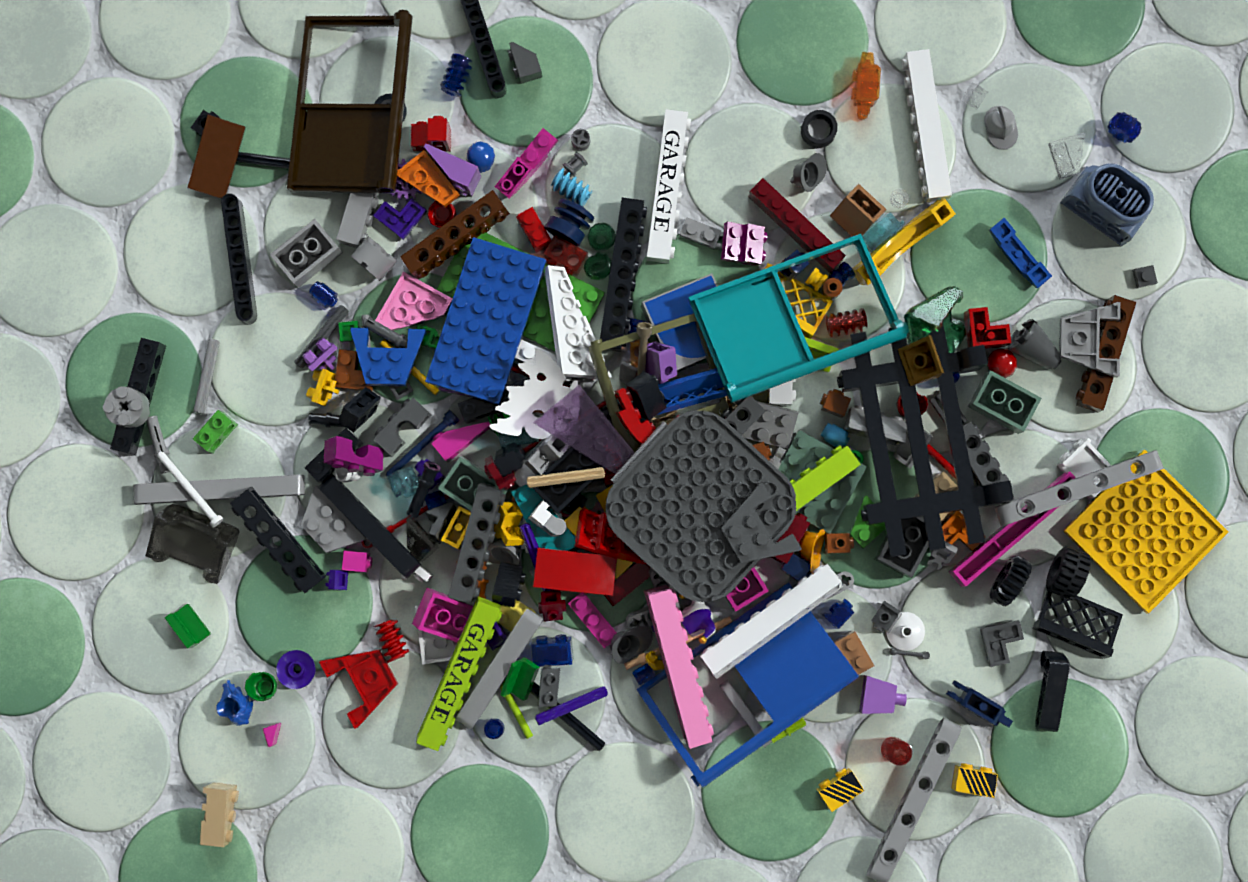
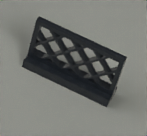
M1047 591L1038 619L1034 622L1032 629L1101 658L1112 657L1114 651L1112 647L1123 614L1080 596H1076L1073 599L1078 602L1080 609L1072 612L1067 602L1069 601L1068 599L1061 597L1062 601L1054 604L1051 599L1052 593ZM1064 603L1068 614L1060 617L1055 606ZM1052 608L1056 617L1053 621L1044 618L1046 610ZM1086 608H1095L1098 616L1090 620ZM1082 611L1086 622L1078 625L1074 613ZM1108 614L1116 617L1114 625L1108 627L1103 617ZM1070 616L1074 627L1070 629L1065 627L1062 619ZM1100 618L1105 629L1096 632L1091 621ZM1088 623L1093 634L1089 636L1084 635L1080 626ZM1107 632L1109 637L1108 644L1101 642L1098 636L1099 633Z

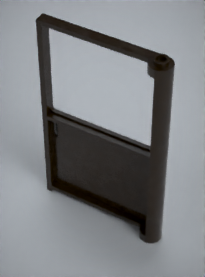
M399 10L394 13V16L305 17L287 189L290 192H396L413 16L409 14V11ZM399 27L391 104L305 103L313 28Z

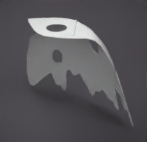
M538 348L535 353V364L528 362L518 364L530 376V380H524V386H507L509 401L503 402L495 408V410L508 414L511 417L497 419L498 423L491 424V429L503 434L519 436L522 433V427H524L530 437L546 439L557 431L563 435L576 425L580 410L579 393L570 387L563 386L566 376L555 361ZM538 373H543L546 379L544 381L537 379ZM557 407V408H559V410H558V412L555 414V413L553 412V410H554V408ZM535 410H542L544 415L542 418H538L532 413ZM566 413H571V422L568 424H564V415Z

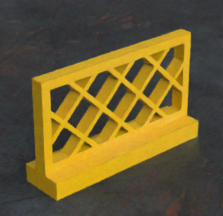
M767 263L764 269L771 267L773 265ZM780 271L777 273L779 278L782 277L780 279L781 283L788 281ZM794 278L790 281L793 289L786 290L785 292L786 294L795 293L797 301L790 304L791 306L798 305L800 314L795 316L804 337L811 339L833 300L826 298L821 293ZM798 291H806L810 299L800 301ZM821 300L827 305L824 309L817 310L814 301ZM811 302L813 311L804 313L802 304ZM815 315V325L812 326L807 323L805 316Z

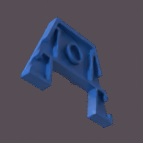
M351 328L350 331L366 385L406 386L414 366V361L426 336V330L408 329L407 348L368 347L369 329Z

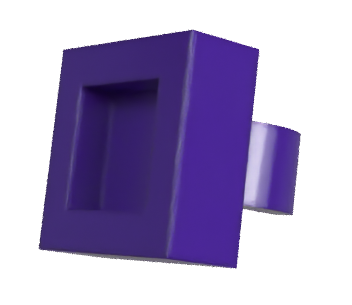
M330 570L326 573V576H329V583H325L328 589L347 590L348 571Z

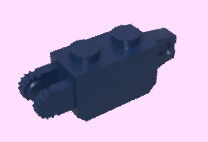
M955 680L953 681L954 687L961 689L963 693L959 697L954 692L947 691L946 695L956 700L957 704L992 725L998 726L1001 723L1006 727L1011 726L1013 720L1004 715L1006 712L1005 708L971 687L964 686Z

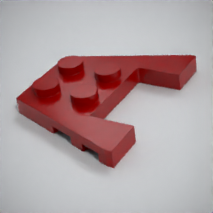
M380 649L319 662L327 677L346 668L364 704L347 713L354 729L358 728L399 684Z

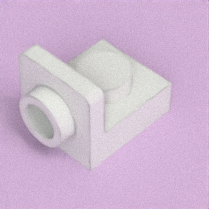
M422 566L413 574L421 582L423 580L429 582L434 576Z

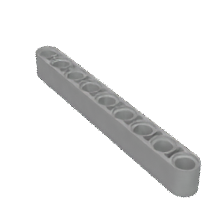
M304 475L188 481L204 501L236 499L250 487H253L261 497L305 495ZM179 482L133 485L134 504L194 501Z

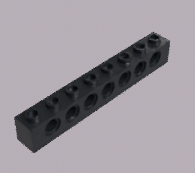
M624 197L621 199L600 333L602 342L624 336L625 329H629L630 318L627 317L628 310H632L633 299H630V293L635 291L636 281L633 280V274L638 272L639 262L635 261L636 255L641 253L642 244L638 242L639 236L643 237L645 226L641 225L642 218H646L647 214L644 200ZM634 216L637 218V222L631 224L627 221V218ZM630 234L634 236V240L627 242L624 240V237ZM629 253L632 257L630 260L625 261L621 258V255ZM621 271H626L629 276L626 279H621L618 274ZM617 290H624L626 295L622 298L615 295ZM615 308H620L623 310V314L615 316L612 311ZM616 326L620 329V333L612 335L609 332L610 328ZM626 343L606 350L621 352L622 347L626 348Z

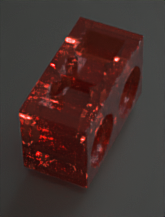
M554 235L544 252V258L548 264L565 267L568 274L578 276L588 258V252ZM554 249L562 250L561 255H552ZM574 257L579 262L576 265H570L568 263L569 259Z

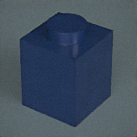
M794 553L788 563L783 564L780 570L797 582L811 575L810 565Z

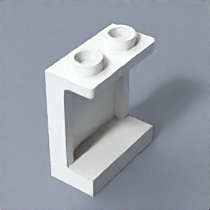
M1087 438L1079 439L1073 444L1074 449L1070 453L1068 451L1059 458L1060 462L1056 466L1063 473L1070 471L1078 478L1109 467L1111 464L1090 444L1091 440ZM1098 477L1094 478V483L1096 486L1100 485V479ZM1100 492L1086 497L1088 499L1095 498Z

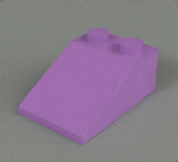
M425 143L424 148L427 154L456 191L462 196L466 197V195L472 197L481 179L478 166Z

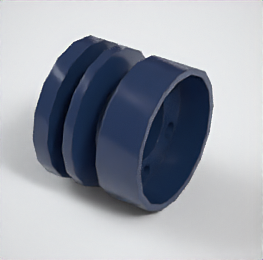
M561 198L558 201L560 207H555L554 212L559 217L550 216L545 229L559 240L579 247L585 237L580 228L589 230L590 225L588 223H593L595 218L581 205Z

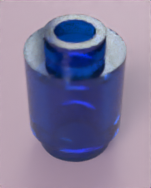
M315 282L309 290L311 297L324 308H332L338 301V294L323 282Z

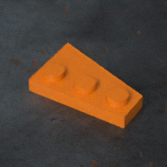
M425 150L398 170L397 177L444 207L460 196Z

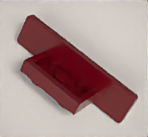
M492 455L485 459V472L490 480L494 478L499 490L502 488L506 490L514 485L516 477L513 470L511 474L503 477L497 469Z

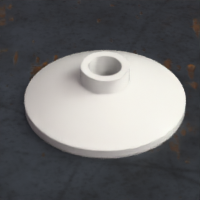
M901 612L902 615L889 633L886 632V636L890 644L896 649L910 651L922 643L925 636V628L918 616L910 612ZM905 628H909V635L903 633Z

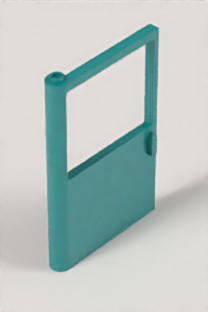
M861 234L688 298L731 403L907 338V333H909L906 322H902L897 317ZM849 245H855L892 331L814 359L777 273Z

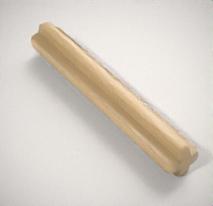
M600 467L532 476L527 478V486L532 488L601 479L605 477L604 468Z

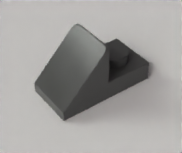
M452 502L425 512L429 520L434 522L430 527L429 535L438 544H441V539L457 510Z

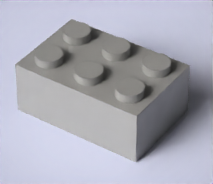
M313 219L272 252L270 256L293 284L299 288L343 252L320 224Z

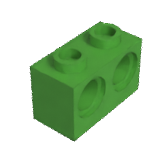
M217 410L194 436L193 440L207 452L214 453L238 424L226 413Z

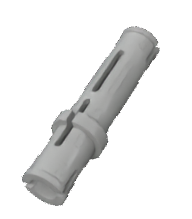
M150 416L146 422L155 450L154 457L158 460L161 474L169 473L170 471L159 460L157 454L162 451L169 458L170 452L166 449L158 416Z

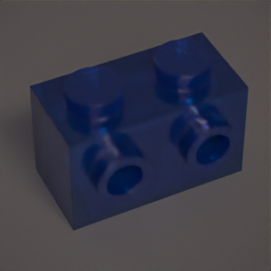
M559 634L552 638L537 636L536 639H533L531 644L533 663L539 667L544 665H572L574 659L572 636L567 637L565 634Z

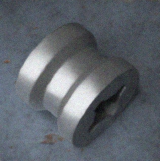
M580 128L572 133L573 147L578 151L588 149L590 146L588 131Z

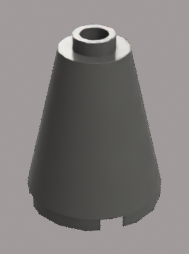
M1029 319L1022 324L1024 328L1020 331L1016 330L1012 334L1011 344L1008 345V349L1046 369L1057 368L1061 363L1059 351L1035 320Z

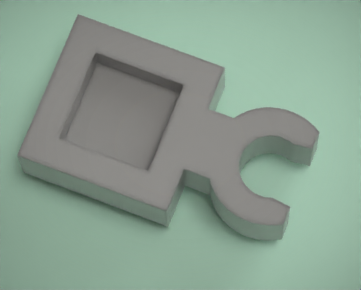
M945 541L946 548L932 550L927 564L930 565L932 562L938 564L937 570H940L943 562L948 564L958 548Z

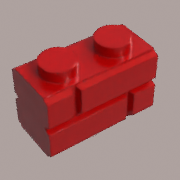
M533 207L516 216L519 225L536 253L552 244L549 234Z

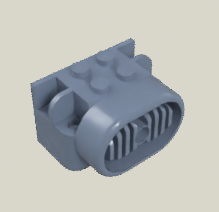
M1109 163L1101 166H1086L1060 203L1114 242L1123 246L1134 237L1153 208L1154 196L1150 187L1143 180L1118 164Z

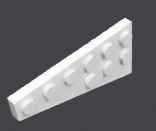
M548 265L544 270L557 365L566 377L598 379L588 349L591 346L590 342L596 341L586 316H583L581 313L579 300H576L572 292L573 286L565 267Z

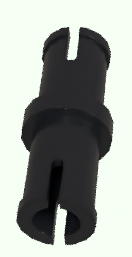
M327 412V414L309 413V425H325L326 428L331 426L345 427L338 422L340 415H332L331 412Z

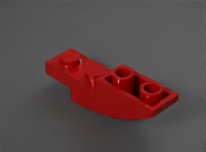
M620 388L614 392L622 409L615 413L626 431L641 446L656 428L648 420L640 422L641 415L639 410L634 408L631 403L633 401L629 390H625V388Z

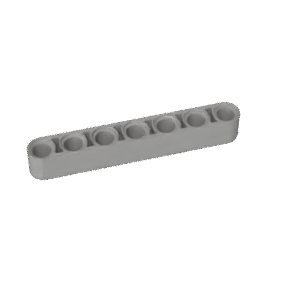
M528 608L525 610L455 720L470 730L473 729L507 677L511 664L518 660L542 623L543 618Z

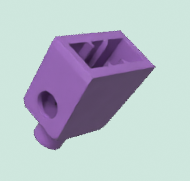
M655 341L647 344L645 371L650 375H654L658 379L659 384L669 382L668 379L677 375L675 347Z
M864 675L859 712L863 714L894 713L895 705H906L907 695L896 693L897 685Z

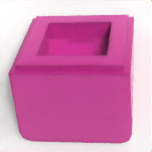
M281 723L263 728L269 747L276 745Z

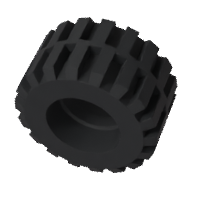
M1068 546L1063 547L1057 553L1050 566L1046 579L1047 591L1068 600H1073L1082 590L1089 575L1091 566L1090 556Z

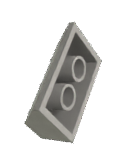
M855 405L854 408L851 407L848 410L844 430L869 438L864 409L862 406ZM881 412L886 443L895 446L904 444L907 435L906 422L901 417L892 416L890 418L884 416L885 413Z

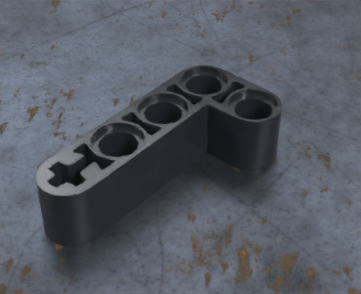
M1043 650L1040 665L1044 673L1035 727L1036 730L1058 732L1070 664L1064 653Z

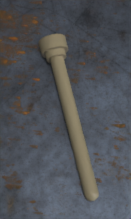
M648 322L637 324V334L640 338L637 376L643 371L645 372L647 341L652 334L653 325Z

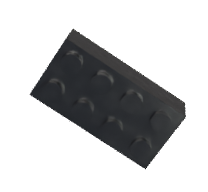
M587 431L542 475L600 467L604 468L605 471L615 460ZM595 479L532 488L559 515Z

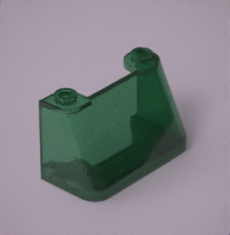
M954 286L947 287L908 309L904 315V321L909 328V333H907L908 345L929 336L928 333H931L934 328L935 331L939 332L943 322L949 353H954L966 337L964 323L960 320L952 319L951 313L954 305L962 301L963 291Z

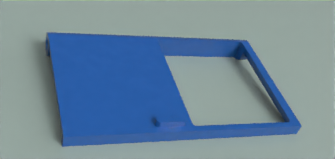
M788 582L707 639L705 644L697 646L692 650L693 658L701 654L707 647L712 646L716 642L719 643V639L722 636L733 633L736 626L751 620L750 617L754 613L762 612L766 609V605L772 600L777 601L782 597L783 592L789 588L793 589V587ZM811 611L735 665L737 671L772 718L773 723L705 772H702L647 692L667 677L666 671L663 670L636 689L693 773L691 778L697 787L700 785L703 788L859 678L854 668Z

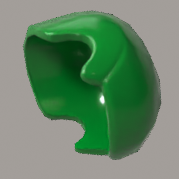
M252 673L245 681V691L255 701H267L277 692V682L275 677L269 673Z

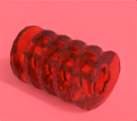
M861 308L858 313L854 309L851 314L849 311H845L844 316L841 312H838L836 316L830 313L829 319L826 315V327L830 338L833 337V332H836L839 337L842 330L845 335H848L849 329H851L853 334L856 328L859 329L860 333L863 332V327H868L865 310Z
M889 737L881 745L882 755L891 763L902 766L911 760L912 749L907 742L897 737Z

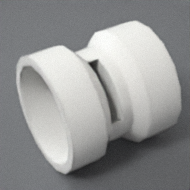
M335 468L334 470L335 477L340 482L348 480L358 481L362 475L361 472H349L346 468Z

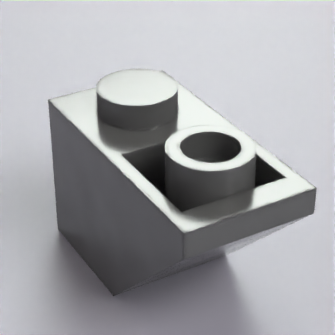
M510 42V50H507L510 61L515 62L516 67H513L515 78H520L521 84L543 78L536 53L514 42Z

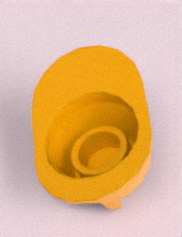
M821 529L818 533L806 531L799 542L802 548L799 553L810 562L812 574L820 565L821 551L825 539L824 529Z

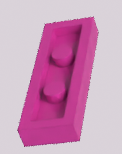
M581 592L568 604L605 649L611 644V640L617 632L586 594Z

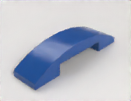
M1005 217L989 229L1004 255L1034 287L1039 288L1052 277L1041 261L1037 262L1015 235L1016 231Z

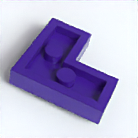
M411 198L400 212L384 201L373 216L404 240L427 210Z

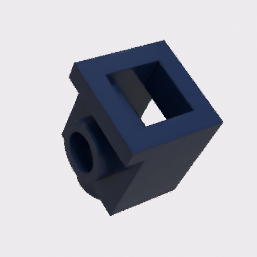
M795 250L782 262L804 255L805 253ZM806 261L780 272L790 282L810 263Z

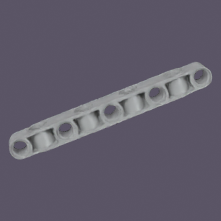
M1154 450L994 507L1000 525L1005 526L1162 470L1164 467L1158 451ZM1132 464L1136 466L1137 470L1135 473L1131 471L1130 467ZM1095 477L1100 479L1099 486H1096L1094 483ZM1059 490H1062L1064 493L1062 500L1057 496ZM1023 502L1026 503L1028 506V510L1026 513L1022 512L1021 510V504Z
M945 718L940 720L867 870L868 877L878 882L889 881L960 735L961 726ZM943 743L944 750L937 753L936 745ZM922 778L927 780V785L924 788H920L918 785ZM904 814L910 815V820L907 823L901 822ZM892 850V857L885 859V851Z

